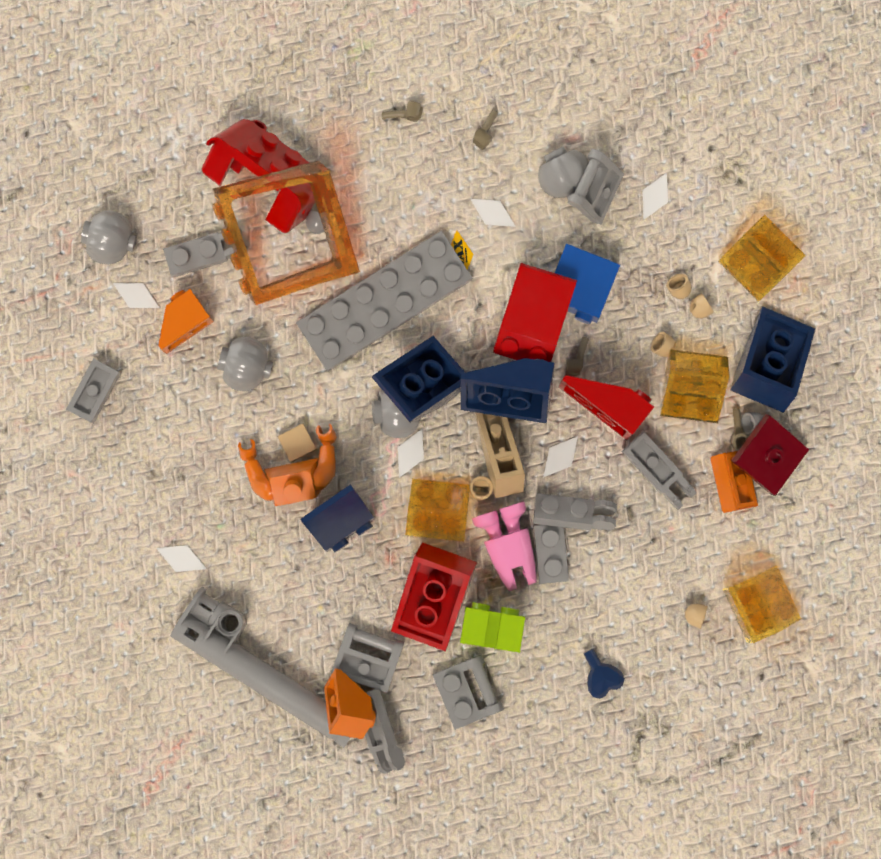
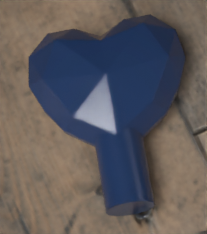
M594 648L583 653L591 667L587 685L592 697L601 699L607 695L609 690H617L623 687L625 678L618 668L611 664L601 663Z

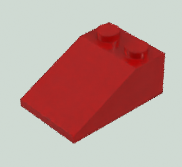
M520 263L493 353L514 360L528 358L543 359L551 362L577 280Z
M567 375L564 376L558 387L626 441L635 433L654 408L650 404L652 399L639 389L635 392L631 388Z
M422 542L414 556L391 632L446 651L477 562Z

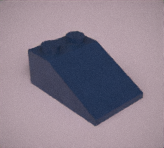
M762 307L737 366L730 391L784 413L798 394L815 328Z
M431 336L375 373L372 379L411 423L441 408L461 392V374L465 373V371L434 336Z
M524 358L462 373L461 410L547 424L555 363L547 362L543 359Z
M350 484L300 520L326 552L332 549L336 553L349 544L347 538L357 533L358 536H361L373 527L371 522L375 517Z

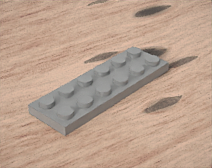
M441 230L297 321L296 324L326 371L329 372L472 281L473 278Z

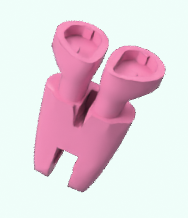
M525 502L499 509L508 532L506 535L502 534L497 510L473 517L474 526L485 529L490 537L484 544L507 590L517 589L515 575L511 569L522 566V573L526 578L527 584L537 583L535 559L528 528L521 529L519 523L520 517L526 511Z

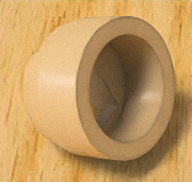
M685 274L672 276L666 285L670 294L677 299L688 297L692 290L691 282Z
M702 293L690 302L689 310L695 318L703 319L714 313Z
M660 332L652 341L651 351L661 357H670L675 352L676 341L669 334Z
M484 476L474 478L469 485L470 495L479 501L486 500L493 492L492 482ZM473 487L487 488V492H474Z
M698 603L688 606L685 610V619L691 626L701 629L708 606Z

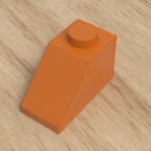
M191 289L186 292L185 290L177 292L170 298L171 302L166 305L158 344L165 354H168L214 322Z
M335 668L324 686L329 734L363 739L369 728L374 726L376 713L372 709L371 697L341 669Z

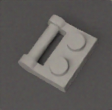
M591 149L588 155L589 162L575 193H571L568 204L577 208L592 223L602 225L624 173L604 153Z
M349 623L331 674L335 668L341 669L354 682L374 689L379 688L380 691L387 693L404 642L397 639L395 642L357 629V625ZM355 640L390 652L389 661L350 648L352 641Z
M482 654L433 674L455 730L504 710L501 701L498 702L482 665L485 663ZM472 669L486 707L478 709L464 671Z

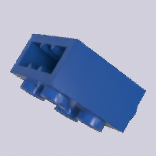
M566 244L555 273L577 280L567 312L575 314L574 318L580 322L591 324V321L597 323L620 264Z

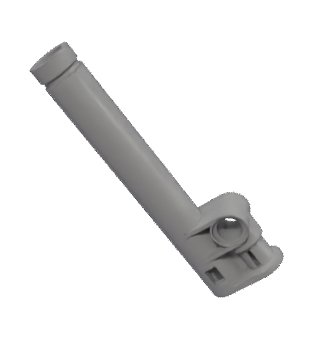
M201 587L175 625L170 636L327 738L335 740V743L344 748L351 737L329 734L326 701L236 644L246 627L245 615L223 601L219 603L205 594L206 589ZM230 614L235 615L239 621V625L234 631H230L225 627V618ZM191 629L200 634L197 639L189 635Z

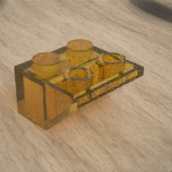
M764 214L718 262L759 302L806 255Z
M670 349L665 371L660 416L718 423L729 380L728 357Z
M412 478L405 536L464 543L470 485Z
M777 565L723 588L747 643L760 641L801 620Z

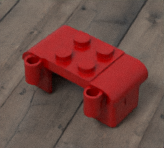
M241 119L206 142L208 146L213 145L201 171L221 186L229 168L239 174L245 167L276 191L280 190L265 220L282 233H288L307 218L315 201L326 194L328 190V182L325 177L326 170L319 164L310 165V162L304 159L298 151L289 148L275 134L266 131L267 127L263 122Z

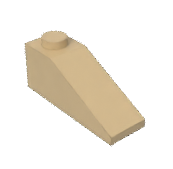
M475 412L488 476L493 485L495 498L524 493L525 473L508 418Z

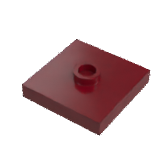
M765 414L731 461L769 494L776 496L809 449L771 415Z

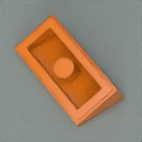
M738 451L722 453L711 457L723 513L758 506L752 478L731 461Z

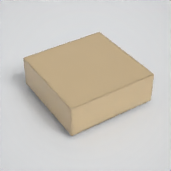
M303 423L277 436L291 463L317 450Z

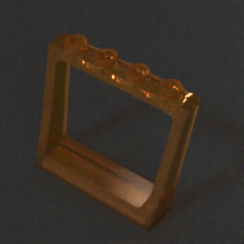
M315 161L212 189L216 202L212 204L213 211L218 220L223 219L226 227L221 229V234L225 243L228 246L232 245L234 253L230 254L231 262L235 270H240L243 278L238 279L240 288L244 295L249 294L250 299L255 305L360 272L330 170L321 162ZM310 183L332 258L328 262L259 287L231 203L237 198Z

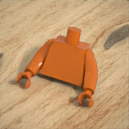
M329 424L330 429L326 434H323L320 425L316 427V434L323 444L320 447L319 459L315 458L266 468L264 472L259 461L255 460L257 451L254 440L250 439L251 448L248 450L243 449L239 442V455L242 460L246 461L244 466L254 493L264 500H272L275 506L317 498L321 490L332 481L336 473L335 447L331 444L335 442L337 436L332 425Z

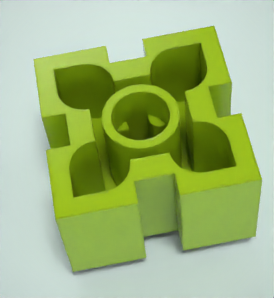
M472 602L471 608L465 607L460 643L520 653L525 617L519 616L520 610L501 607L500 613L489 611L490 605Z

